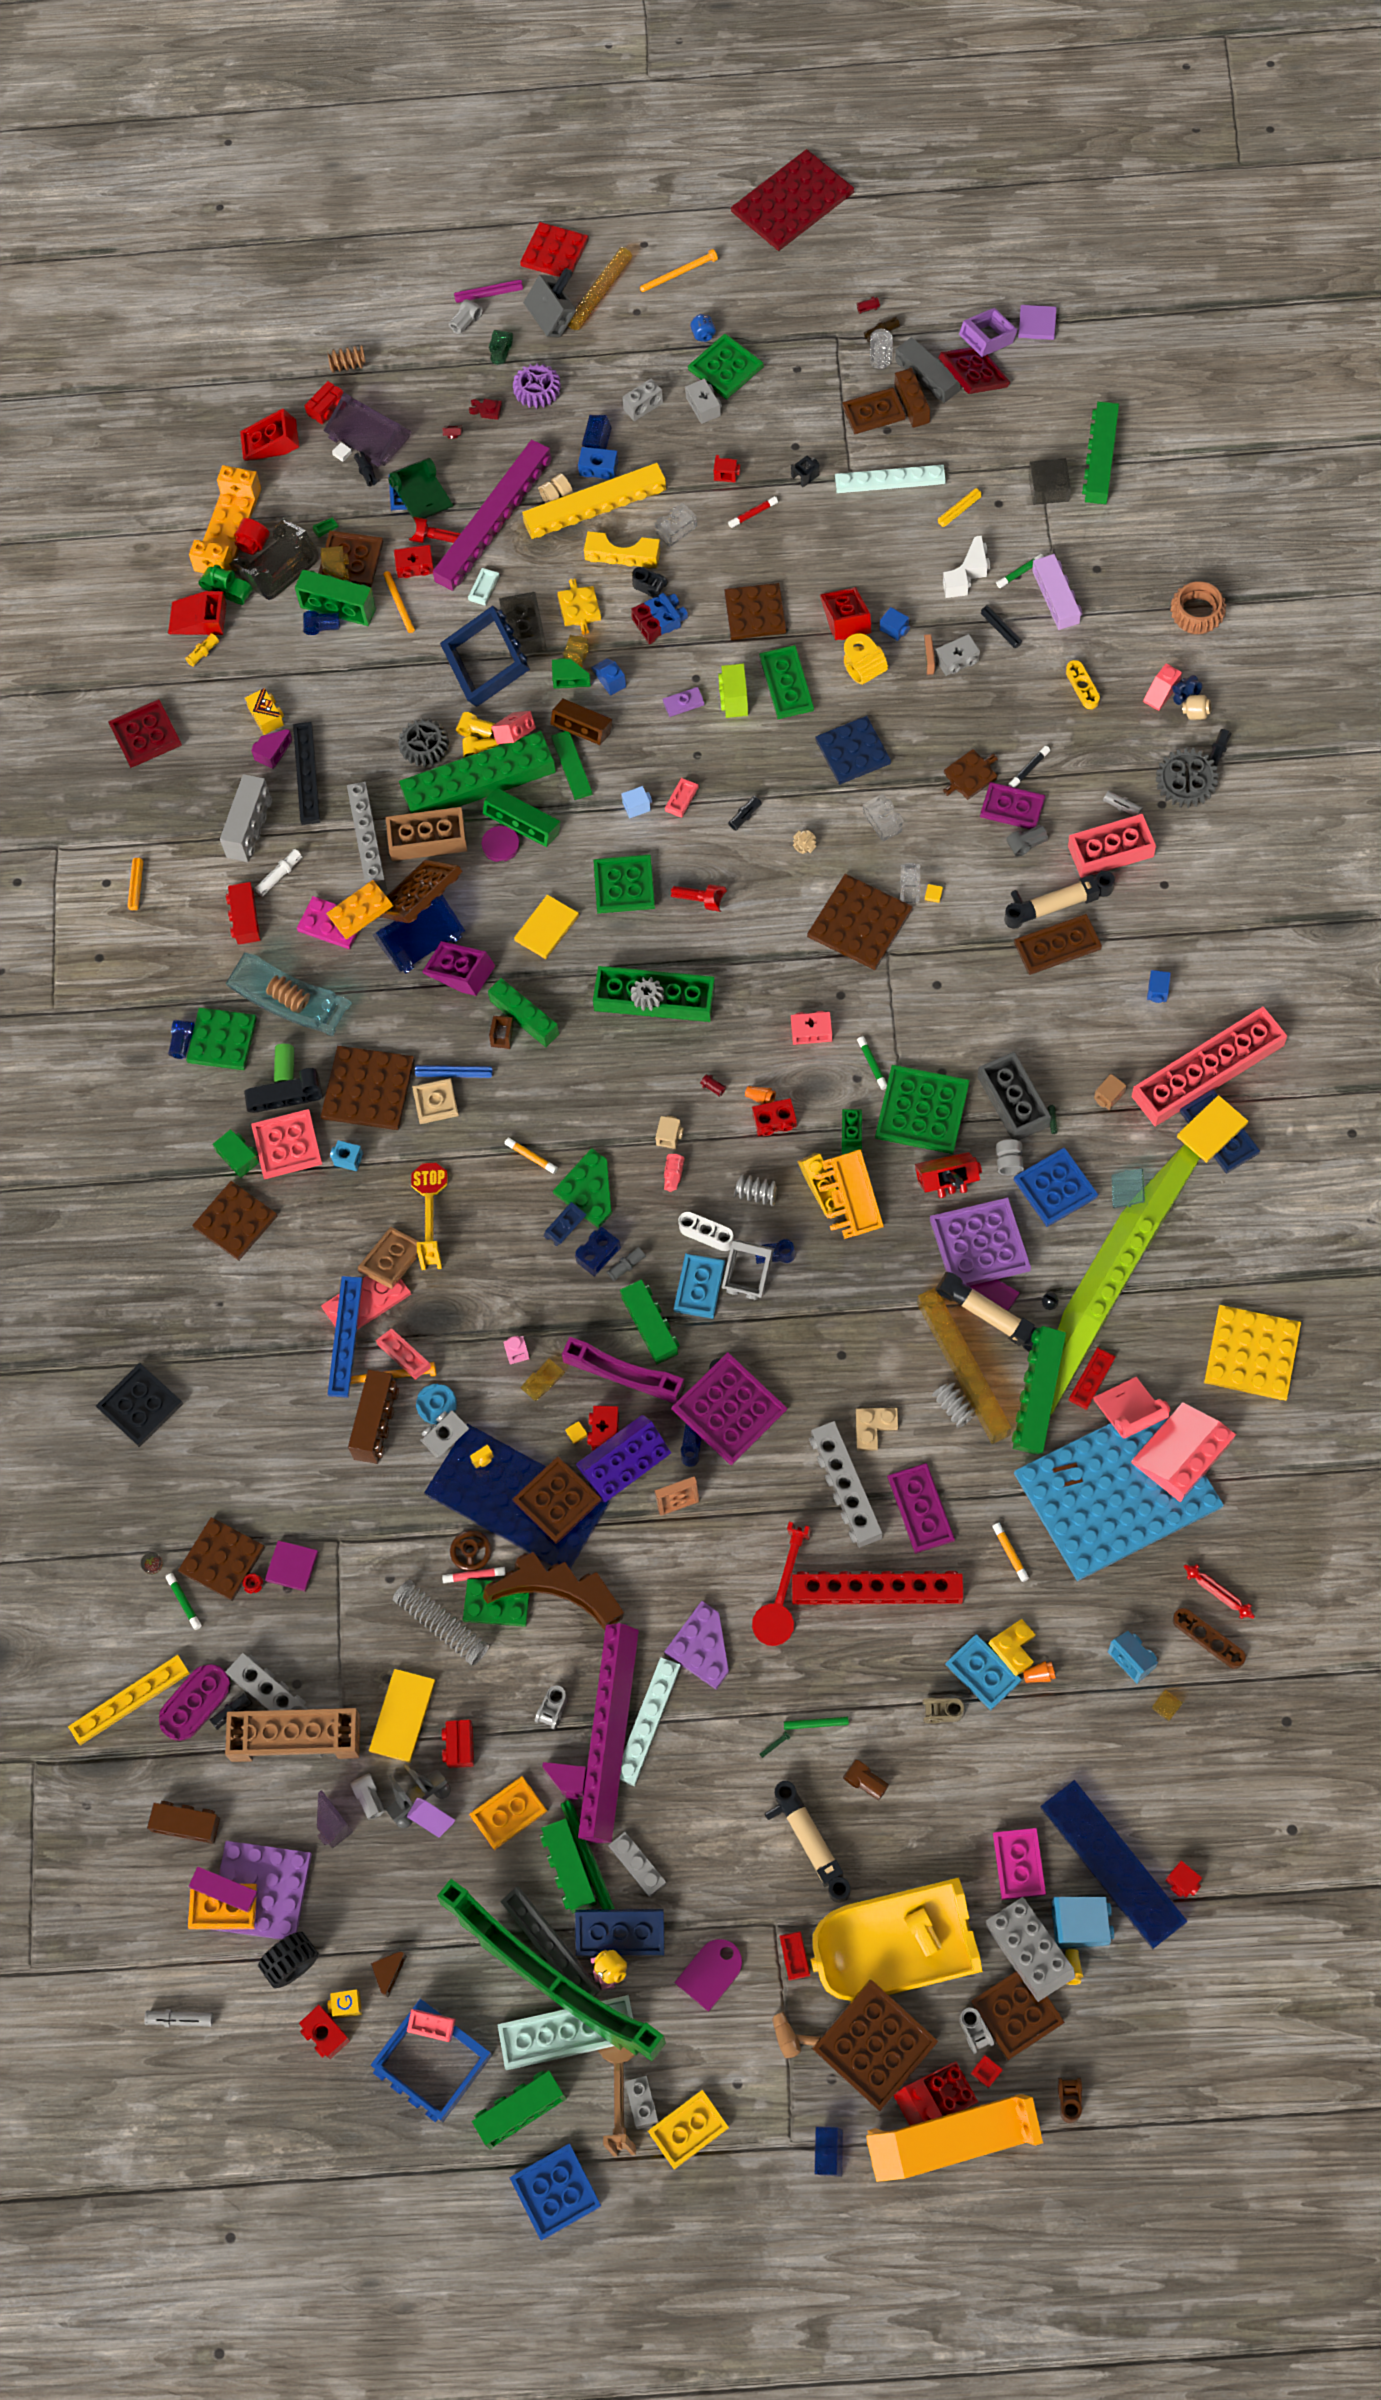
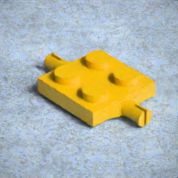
M570 579L571 589L557 592L564 625H580L581 633L585 635V632L586 634L589 633L587 624L601 621L594 587L578 588L576 579H573V581Z

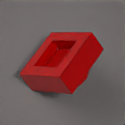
M984 2055L971 2072V2075L989 2089L1002 2072V2069Z

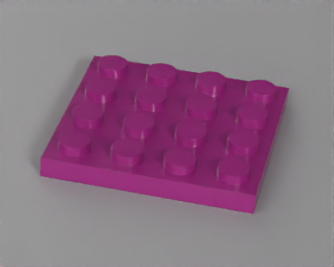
M727 1352L671 1409L732 1466L788 1408Z

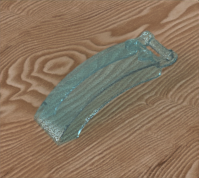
M244 952L226 982L229 988L261 1008L293 1023L324 1032L329 1036L335 1034V1028L343 1014L352 1005L351 1001L337 996L333 991L296 979L268 964L259 956ZM278 975V979H280L282 976H285V983L289 980L292 981L291 988L296 984L298 985L297 992L300 989H304L303 996L307 993L311 994L308 1004L302 1012H292L290 1008L285 1007L284 1004L275 1000L272 995L270 996L266 993L267 986L273 977ZM337 1005H340L336 1013L334 1014L333 1018L331 1019L329 1025H327L326 1023L329 1017L331 1016L332 1012L334 1011L335 1007Z

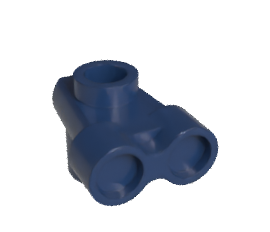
M1191 675L1187 679L1183 678L1172 687L1175 693L1173 697L1174 702L1180 705L1186 701L1189 695L1200 694L1202 683L1198 681L1195 675Z

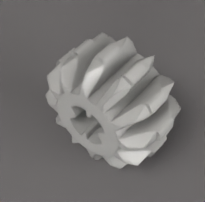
M652 977L648 981L642 978L641 983L636 981L635 987L631 988V1000L636 1008L641 1006L643 1011L646 1007H649L651 1011L653 1006L659 1008L660 1001L664 999L662 995L664 990L660 987V982H653Z

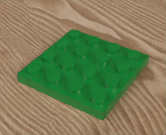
M892 1065L875 1139L954 1154L970 1080Z

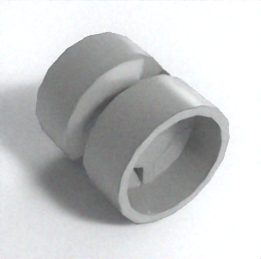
M1013 1139L998 1142L996 1144V1155L999 1158L997 1160L998 1173L1009 1176L1023 1172L1022 1143Z

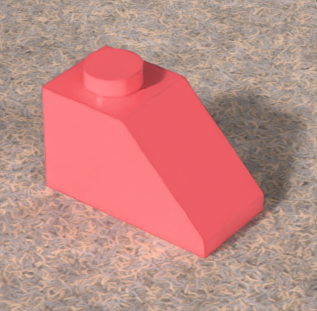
M1166 663L1156 675L1143 702L1160 711L1174 693L1172 687L1180 682L1182 672Z

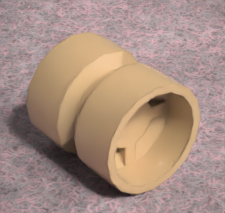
M561 473L552 478L551 483L546 482L538 488L545 503L573 493L570 483Z

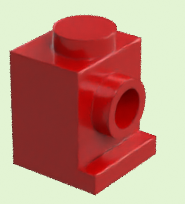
M716 455L713 469L714 481L736 483V476H740L741 464H737V460L723 459Z

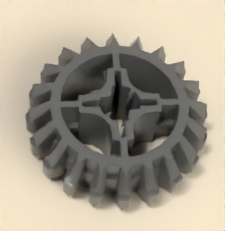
M422 718L421 722L414 720V724L408 723V728H403V733L399 735L398 745L403 758L408 760L410 764L415 762L418 767L423 763V766L426 767L427 763H430L433 766V761L440 762V757H445V752L448 751L449 745L448 733L442 725H439L437 720L432 723L430 718L428 721Z

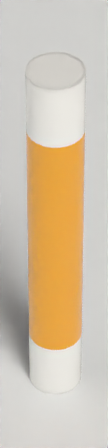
M508 1137L506 1139L505 1145L552 1174H555L558 1170V1167Z
M996 1523L992 1527L1022 1582L1028 1580L1029 1577L1001 1524Z

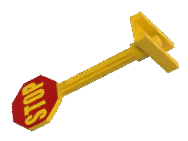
M422 1163L411 1173L412 1188L422 1196H425V1242H417V1253L422 1270H426V1265L437 1264V1268L442 1269L438 1243L434 1241V1195H437L448 1185L447 1171L437 1163Z

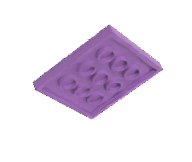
M1008 1198L930 1216L931 1226L945 1270L960 1277L964 1284L971 1286L1031 1271V1266Z
M226 1841L219 1876L238 1884H257L255 1929L210 1930L280 1940L298 1931L312 1854L310 1852Z

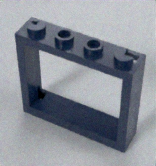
M493 605L440 643L467 701L476 707L530 670L527 664L528 658L521 652V644L514 638V630L505 620L507 616L503 613L502 609L498 610ZM495 621L515 662L476 689L456 648Z

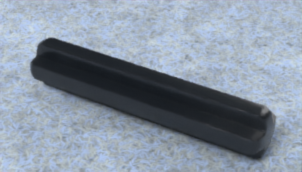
M988 605L981 609V615L1013 648H1018L1022 644V640Z

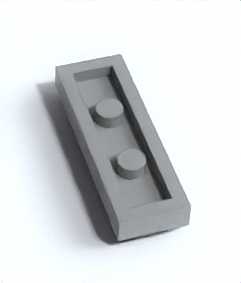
M626 1832L622 1833L608 1845L649 1898L667 1884Z

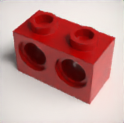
M791 1098L752 1107V1115L758 1136H769L774 1132H787L796 1128V1116ZM784 1114L789 1116L786 1119L780 1118ZM762 1119L770 1120L768 1123L760 1122Z

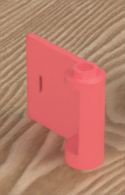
M1137 1377L1093 1397L1095 1403L1124 1439L1169 1417L1170 1407L1168 1403L1161 1399L1154 1400Z

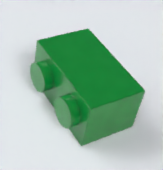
M230 1129L212 1145L216 1153L242 1178L259 1164L256 1157L258 1153L252 1146L247 1147L244 1144L246 1141L239 1133L235 1134Z

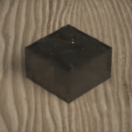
M1066 458L1030 461L1028 475L1033 505L1069 502L1071 486Z

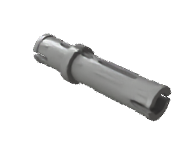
M166 2009V2011L146 2010L144 2021L145 2025H164L165 2027H170L171 2025L212 2027L213 2012H172L171 2009Z

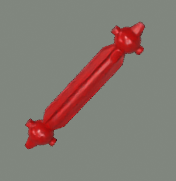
M1198 1564L1195 1566L1184 1565L1188 1575L1187 1579L1195 1578L1199 1585L1231 1609L1238 1610L1239 1618L1249 1617L1254 1619L1255 1616L1252 1613V1605L1250 1603L1243 1605L1238 1597L1206 1573H1200L1198 1569L1200 1566Z

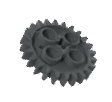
M1187 748L1184 749V753L1177 749V755L1170 752V759L1164 757V763H1159L1160 769L1156 771L1157 789H1162L1160 795H1166V802L1172 799V805L1179 802L1180 808L1184 803L1187 805V808H1190V803L1197 807L1198 801L1204 804L1205 797L1210 799L1211 793H1215L1219 774L1216 773L1217 766H1213L1214 760L1208 761V754L1202 757V751L1196 754L1195 748L1191 750V753L1188 752ZM1185 763H1188L1189 793L1186 792ZM1199 767L1200 770L1195 771L1192 768ZM1180 768L1181 771L1175 772L1172 769ZM1199 784V785H1201L1202 787H1201V788H1195V787H1193V785ZM1175 785H1180V786H1182V788H1181V789H1175L1174 786H1175Z

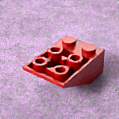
M204 591L173 601L168 634L210 635L212 633L214 635H223L227 607L223 592Z
M956 2061L905 2086L893 2095L909 2126L963 2111L978 2103L975 2094Z

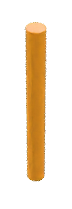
M386 571L383 576L408 633H413L415 631L398 589L391 573Z

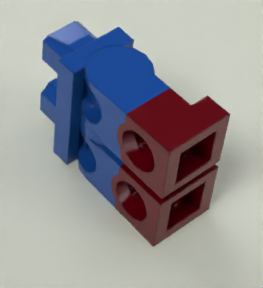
M662 593L659 597L631 608V619L649 645L655 642V638L680 628V622L688 618V613L684 607L675 610L674 607L679 605V600L675 594L666 597Z

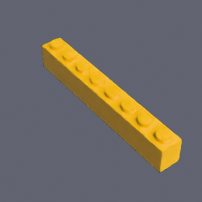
M654 463L523 511V521L531 539L542 537L550 532L559 531L561 528L575 525L580 521L591 519L599 514L610 512L613 509L626 506L637 500H643L648 496L659 494L666 490L665 477L658 463Z

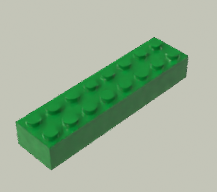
M539 731L522 737L514 743H505L400 780L399 784L408 810L412 814L461 807L488 797L496 788L506 791L554 774L556 771L549 748L542 732Z

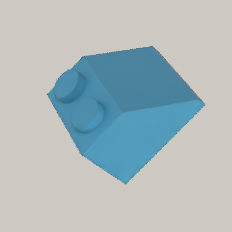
M1127 1631L1111 1641L1108 1653L1138 1684L1156 1668L1158 1664L1156 1661L1157 1657L1151 1650H1146L1141 1645L1142 1641L1136 1634H1131Z

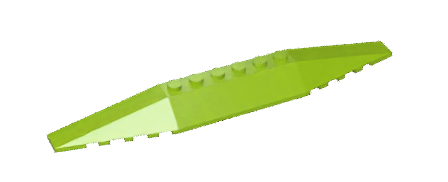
M1184 1144L1122 1211L1066 1306L1058 1327L1059 1331L1066 1332L1050 1416L1108 1319L1112 1308L1145 1251L1149 1248L1199 1162L1200 1157L1187 1145Z

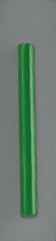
M571 1800L561 1803L562 1810L602 1909H615L588 1841L578 1838L580 1821Z

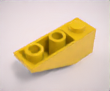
M814 1153L797 1162L826 1216L827 1213L842 1209L844 1206L839 1208L834 1206L830 1192L835 1191L836 1188L819 1192L818 1187L833 1181L830 1176L821 1180L815 1179V1175L828 1170L823 1169L821 1154Z

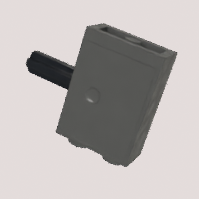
M568 268L563 270L558 281L550 275H539L523 302L547 337H561L576 312V308L563 291L573 274L572 270Z

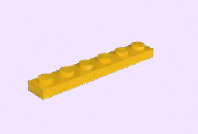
M176 1655L69 1725L68 1728L81 1746L190 1673L179 1655Z

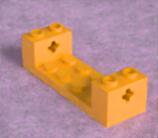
M222 465L217 478L221 493L203 541L194 539L189 552L194 571L204 573L208 567H214L216 564L227 571L232 570L239 552L234 543V533L243 518L251 519L261 492V485L256 471Z

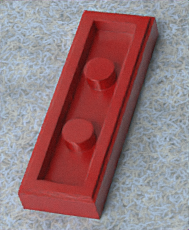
M1097 1347L1068 1401L1087 1410L1116 1356Z

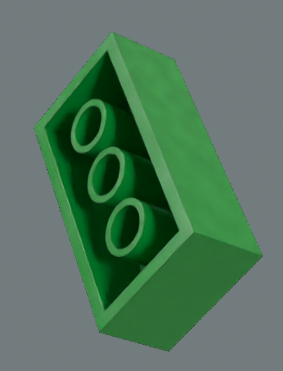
M302 570L295 585L299 605L302 609L364 626H369L376 611L372 589L364 584L359 585L349 580H340L331 575L318 574L312 570Z
M543 2070L532 2077L534 2081L528 2085H525V2083L519 2085L513 2090V2095L508 2098L506 2096L499 2098L494 2102L495 2106L488 2111L485 2108L474 2115L476 2119L471 2122L486 2147L492 2149L567 2100L550 2071L545 2073Z

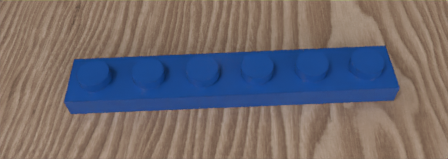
M342 1276L328 1396L349 1398L363 1284L362 1277Z

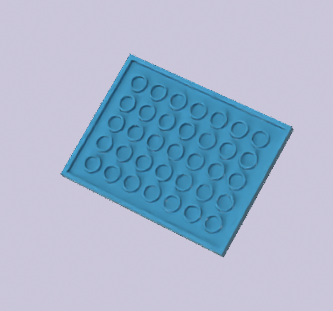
M1168 1418L1125 1439L1120 1436L1110 1423L1014 1471L1018 1482L1077 1581L1224 1506L1206 1475L1179 1502L1131 1463L1133 1458ZM1077 1463L1078 1468L1074 1467L1056 1473L1053 1472V1468ZM1081 1478L1083 1480L1081 1483L1064 1487L1065 1482L1080 1480Z

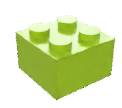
M744 664L721 666L722 673H718L721 711H725L726 718L748 716Z

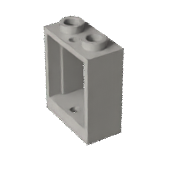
M734 1239L731 1244L722 1288L727 1289L726 1293L733 1295L744 1293L747 1298L758 1300V1297H763L775 1248ZM738 1250L766 1257L759 1289L731 1283Z

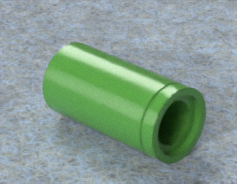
M278 1044L275 1046L274 1083L294 1080V1046Z

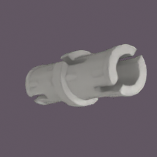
M1109 790L1103 799L1104 802L1118 808V811H1124L1133 816L1141 814L1143 807L1128 801L1127 797L1122 798Z

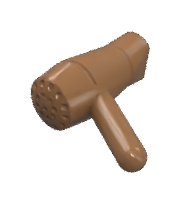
M784 2012L776 2014L772 2018L778 2045L785 2058L797 2056L801 2052L800 2044L814 2046L821 2038L795 2034Z

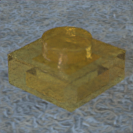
M1165 1690L1152 1706V1709L1170 1721L1183 1703Z

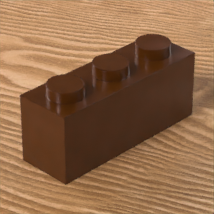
M912 368L896 372L894 387L912 428L930 423V408Z
M562 698L552 709L550 725L601 745L611 733L612 719Z
M161 1801L160 1804L153 1803L147 1829L151 1832L214 1844L220 1818L215 1814V1811L210 1809H202V1812L196 1811L193 1806L182 1805L181 1808L173 1806L174 1803L168 1801Z

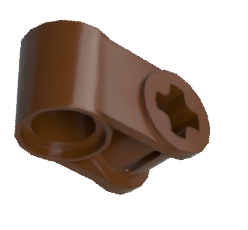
M1077 2077L1076 2080L1058 2078L1060 2116L1066 2123H1075L1082 2113L1081 2077ZM1073 2106L1077 2110V2115L1069 2117L1065 2113V2108Z

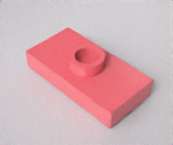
M681 778L665 806V811L682 818L699 788L698 784Z
M411 2009L407 2032L451 2042L456 2019Z

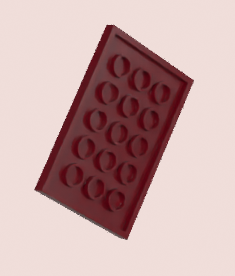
M806 149L731 206V212L776 250L780 251L854 193V187Z

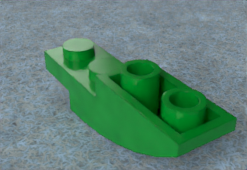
M842 1109V1155L856 1150H861L862 1152V1109Z

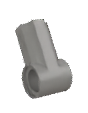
M465 299L460 305L459 312L449 322V327L457 334L462 333L472 321L476 322L479 320L483 308Z
M370 1773L350 1782L357 1800H360L368 1820L375 1819L385 1813L383 1804L376 1792L377 1787Z

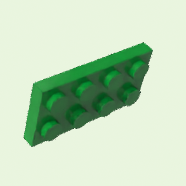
M796 646L759 653L777 720L813 712L814 706Z

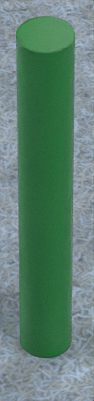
M848 1716L784 1721V1730L849 1725Z

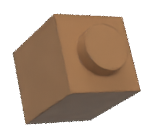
M1110 1074L1096 1089L1094 1099H1096V1102L1101 1107H1106L1110 1110L1125 1094L1127 1085Z

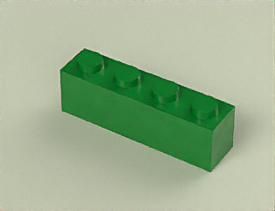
M498 788L484 800V815L545 847H548L559 835L561 821Z
M502 978L488 990L490 1002L508 1017H512L515 1023L544 1047H547L559 1036L558 1024Z
M641 1279L620 1289L621 1298L655 1364L658 1365L677 1356V1347L680 1346L675 1335L671 1336L669 1333L670 1325L666 1318L662 1319L660 1315L662 1310L658 1302H653L651 1298L653 1293L649 1285H644Z
M566 1818L542 1827L543 1834L539 1836L543 1847L548 1846L550 1851L547 1859L550 1867L556 1868L558 1875L554 1876L557 1887L558 1889L563 1888L565 1896L561 1897L565 1909H570L572 1914H574L575 1910L587 1909L597 1905Z

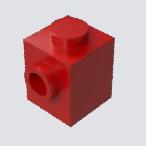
M1182 1860L1165 1880L1172 1886L1170 1889L1179 1897L1184 1896L1187 1898L1189 1894L1194 1896L1202 1887L1199 1884L1202 1877Z

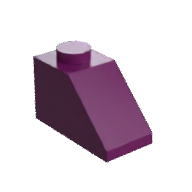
M285 729L261 736L258 742H255L252 746L251 751L254 760L274 769L293 741L290 730Z
M543 1762L542 1767L562 1795H566L565 1797L568 1799H578V1797L584 1796L586 1767Z

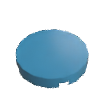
M428 1385L417 1396L416 1408L419 1416L425 1422L436 1424L438 1423L436 1418L444 1411L447 1413L449 1411L456 1412L457 1400L455 1394L446 1385Z

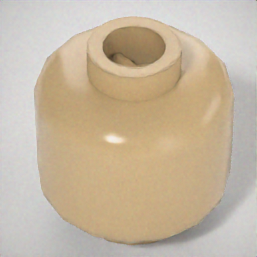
M1205 695L1188 696L1186 702H1183V714H1187L1189 720L1206 719L1208 714H1211V700L1207 699Z

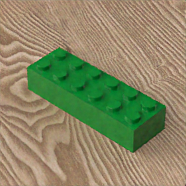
M598 966L593 995L594 1011L711 1022L715 978L712 976ZM652 977L653 982H660V987L664 990L662 994L664 999L660 1001L659 1008L653 1006L651 1011L649 1007H646L643 1011L641 1006L636 1008L631 1000V988L635 987L636 981L641 983L642 978L648 981Z

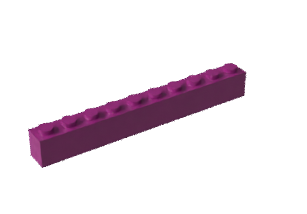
M532 439L432 571L436 583L451 591L461 584L465 574L471 571L474 562L482 556L485 547L491 544L494 535L501 530L506 519L511 517L514 508L520 505L523 496L531 490L534 481L538 480L543 469L549 466L551 462L550 448Z
M622 1623L606 1625L578 1834V1838L593 1843H612L639 1633L638 1629Z

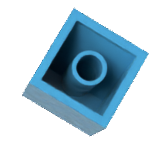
M1106 1897L1053 1898L1051 1910L1055 1943L1060 1949L1110 1945L1111 1939H1114L1113 1925L1109 1926L1108 1917H1111L1112 1914L1111 1905L1106 1903Z

